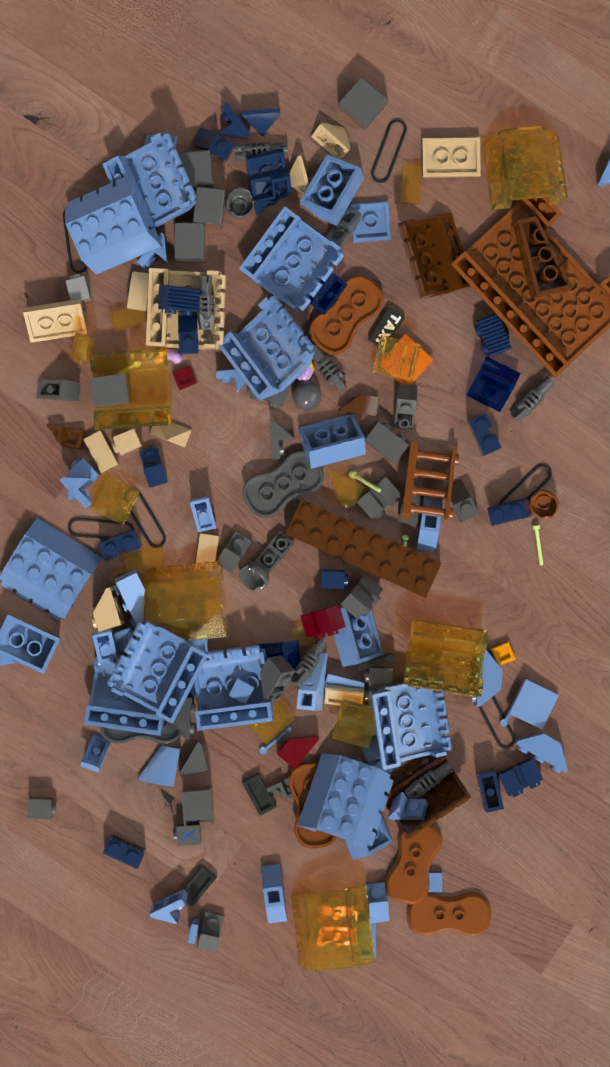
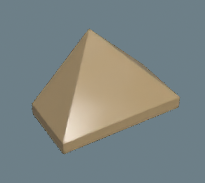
M321 123L311 136L332 156L340 160L344 158L351 148L345 127Z
M300 155L297 156L289 175L291 187L304 194L309 186V181L302 156Z
M156 416L149 434L186 447L192 430Z

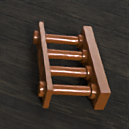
M411 441L401 519L409 520L410 514L414 513L444 516L443 525H447L448 520H452L453 508H450L454 468L459 463V454H456L457 447L452 448L451 455L421 451V449H418L419 442ZM426 459L449 462V473L419 469V467H416V460ZM425 477L448 480L447 491L417 487V485H414V478ZM424 495L446 498L445 509L415 505V503H412V496Z

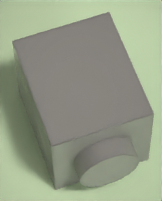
M80 274L70 276V280H66L70 300L80 299L81 303L92 300L85 276L81 277Z

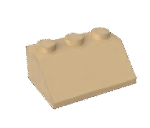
M114 587L106 588L93 612L94 617H91L94 629L98 628V631L126 623Z

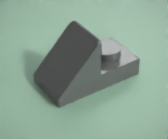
M270 421L272 460H280V455H284L283 444H279V441L294 440V438L275 421Z
M236 531L217 559L216 564L232 573L252 541Z
M209 911L205 912L197 949L216 953L224 915Z

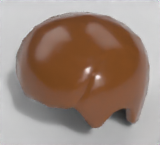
M537 491L530 499L531 510L533 514L541 519L552 518L559 509V500L552 491Z

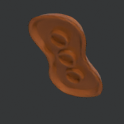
M355 276L347 280L343 284L333 306L320 313L312 321L310 336L313 342L321 350L332 355L346 351L351 345L359 326L366 320L374 317L381 310L384 297L380 288L370 279L363 276Z
M306 763L297 766L291 772L289 778V788L297 804L294 833L298 842L307 848H323L332 844L337 836L319 830L314 832L297 826L318 763Z
M430 825L407 840L399 830L398 857L385 879L386 892L395 901L414 905L422 902L428 895L430 888V865L442 846V835L439 828L435 825Z
M428 892V895L422 902L414 905L408 904L407 922L410 929L421 936H430L442 931H455L465 936L475 937L485 933L491 922V906L488 899L477 892H467L455 897H444Z

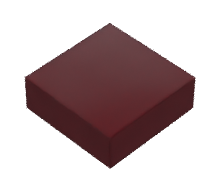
M190 366L172 373L179 391L197 384Z

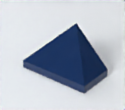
M280 108L241 111L242 119L262 136L280 117Z

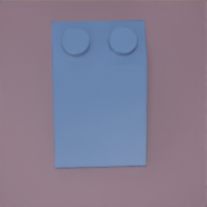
M7 614L0 629V654L44 674L60 639Z

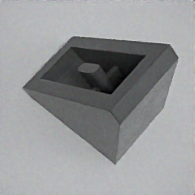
M200 740L180 771L179 776L184 777L209 769L203 743Z

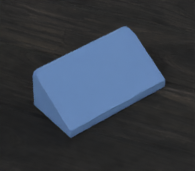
M328 673L324 692L326 691V684L364 689L365 682Z

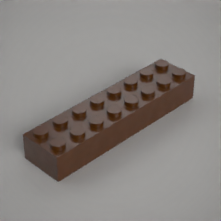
M301 499L286 532L287 535L424 598L427 597L442 564Z

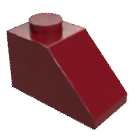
M314 735L289 738L287 741L283 740L276 748L279 750L277 755L296 769L317 743L319 737Z

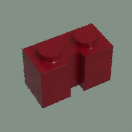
M340 605L300 615L306 638L314 636V639L326 636L325 633L328 636L338 634L339 629L345 628Z

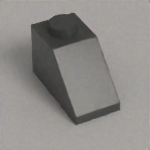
M38 379L37 398L79 402L81 382Z
M462 480L452 485L451 504L460 523L479 515Z

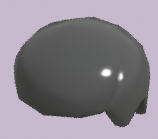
M239 187L234 188L228 194L225 205L231 216L241 219L246 218L252 213L255 201L248 189Z
M309 380L300 381L293 388L292 398L298 409L312 411L320 404L321 392L317 384Z
M250 562L239 572L241 582L252 591H256L259 588L262 590L269 582L268 571L260 563Z

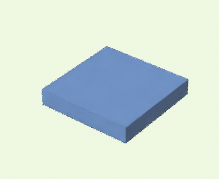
M388 201L350 204L351 208L362 215L352 234L353 243L391 240Z
M524 678L508 713L535 727L543 729L559 695Z

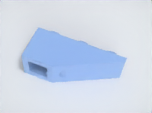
M134 569L115 578L116 585L113 587L117 596L122 595L124 602L121 604L126 613H131L133 618L130 619V622L135 630L138 622H144L145 589Z
M321 653L319 663L311 673V676L299 687L297 709L322 711L327 653Z

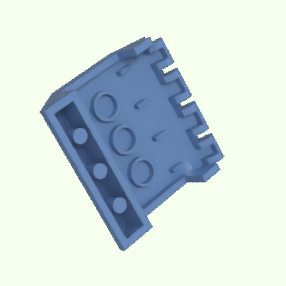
M166 132L158 133L151 137L152 142L126 156L118 155L102 164L110 183H114L115 186V181L126 176L131 181H135L139 192L134 195L149 230L189 211L196 204V194L192 185H188L190 180L184 167L180 166L182 161L177 150H173L175 145L170 133Z
M128 176L115 181L116 186L114 183H110L99 188V192L94 190L83 195V200L81 197L69 201L68 207L65 208V224L81 260L95 274H99L163 246L156 229L149 230L134 195L139 190L135 181H131Z
M284 207L240 266L239 270L273 296L275 295L288 307L298 312L299 310L304 311L311 302L308 299L309 296L314 298L323 286L320 281L323 280L325 282L334 271L331 266H337L345 255L342 254L343 250L333 241L326 239L303 222L299 216Z
M275 295L270 298H264L258 304L263 310L238 334L230 331L224 337L223 345H219V348L260 401L286 389L311 365L315 353L312 342L307 336H303L304 332L296 322H293V318L285 308H282L283 305Z
M37 518L25 533L4 567L0 576L1 586L11 592L16 589V595L27 602L32 599V605L44 612L48 609V614L60 621L61 618L65 619L69 614L73 603L91 574L96 570L102 557Z
M147 620L144 623L138 622L133 632V635L137 637L136 639L130 637L124 649V652L128 653V655H121L115 666V669L119 672H112L107 684L111 686L112 692L120 696L125 695L155 711L157 716L173 724L209 654L190 641Z
M259 644L246 646V651H243L242 647L228 648L227 653L223 649L208 651L209 655L195 681L198 710L195 711L197 731L273 721L274 700L266 702L263 699L260 671L268 657L265 649H260ZM237 678L255 686L247 704L229 696Z
M122 653L117 654L118 659L99 663L96 656L94 679L89 705L86 707L84 725L161 736L165 722L164 719L157 716L155 711L125 695L120 696L112 692L111 686L107 684L112 672H119L115 669V666Z
M436 678L415 679L381 687L371 694L382 770L399 767L402 761L432 755L436 758L447 755L446 751L452 750L450 736H444V734L450 733L448 717L441 718L442 715H447L445 699L438 698L444 696L443 682H437Z
M322 753L297 826L314 832L319 830L352 841L353 845L367 848V845L372 846L376 833L372 830H378L382 815L378 812H384L388 799L384 793H390L393 784L390 774L377 767L341 755Z

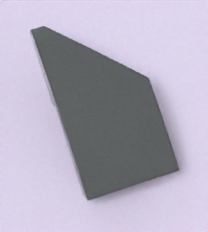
M290 777L267 787V791L278 794L286 799L287 797L292 798L293 795L289 788Z

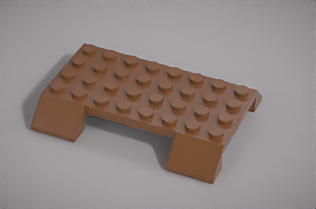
M535 186L516 206L467 251L463 252L451 265L556 378L610 328V276L598 286L551 235L547 228L562 213ZM537 216L548 237V242L552 249H554L560 265L563 266L573 288L568 291L531 299L513 224L518 220Z

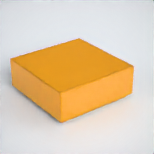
M509 641L490 648L499 666L516 659Z

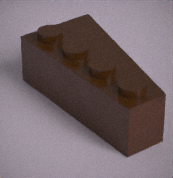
M537 216L518 220L514 223L513 228L531 299L572 289L573 285L569 282L563 266L560 265L554 249L550 246L548 237Z

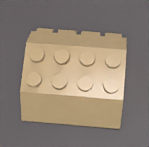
M149 268L146 346L179 349L178 316H181V312L176 311V314H165V310L158 309L159 286L171 285L200 289V276H207V278L211 276L212 294L214 296L212 330H199L198 325L199 349L201 350L219 349V345H223L224 331H220V328H224L225 312H220V309L225 308L226 293L221 292V289H226V275H222V272L219 271L189 272Z

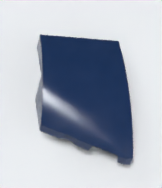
M282 148L245 156L250 192L255 201L254 211L256 216L261 215V211L268 206L275 205L281 198H285L292 193L290 175L285 167V155Z

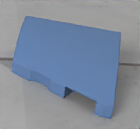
M161 745L140 774L138 780L174 787L181 748Z

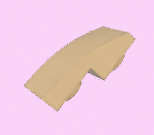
M132 272L127 309L147 310L148 273Z

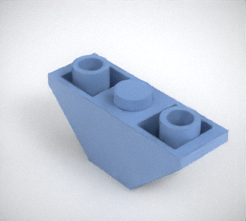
M423 495L422 506L442 508L443 498ZM421 514L416 549L436 552L441 516Z
M481 648L480 652H476L475 663L478 664V671L474 672L473 682L476 683V691H472V702H475L474 706L477 707L482 706L501 690L503 675L502 668L486 649Z
M543 732L515 740L514 743L518 745L516 749L525 754L529 751L534 754L533 758L542 764L544 761L551 764L550 768L558 773L561 770L565 773L567 772L568 768L561 743Z
M280 864L261 866L268 924L287 921Z

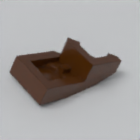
M358 394L353 396L344 406H341L338 411L377 416L379 397Z
M47 424L56 442L61 444V446L82 450L85 431Z

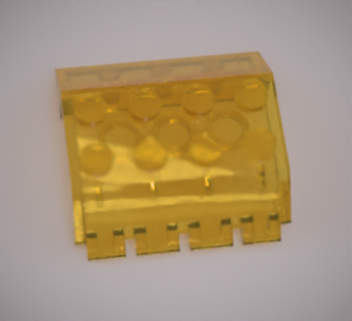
M542 126L502 129L482 141L491 210L511 208V200L549 197L548 202L551 205L560 204L562 200L568 198L566 185H563L566 181L564 169L561 168L563 167L562 154L559 152L561 150L560 141L553 131Z
M163 348L149 349L150 354H146V349L130 350V356H127V351L111 352V357H108L107 352L93 354L94 358L90 360L92 378L125 373L128 376L132 403L131 405L101 409L95 407V411H93L95 430L172 425L168 354L163 352Z
M218 561L205 562L203 567L201 563L186 564L185 568H183V565L167 566V570L164 567L151 568L150 572H146L143 584L145 589V620L157 624L188 641L226 638L227 624L226 618L223 617L221 581L224 578L223 569Z
M412 619L406 651L403 684L408 687L420 689L423 687L427 690L439 692L442 690L445 693L458 695L461 693L464 696L481 697L484 681L482 680L483 663L487 648L488 631Z
M366 886L310 893V890L298 891L291 896L293 910H296L293 913L295 929L299 930L295 932L297 947L301 948L298 951L299 965H303V969L311 971L349 969L375 963Z

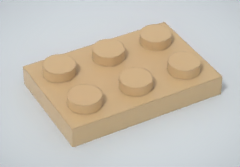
M480 137L422 138L423 178L480 177Z
M80 299L23 308L31 343L87 334V326Z

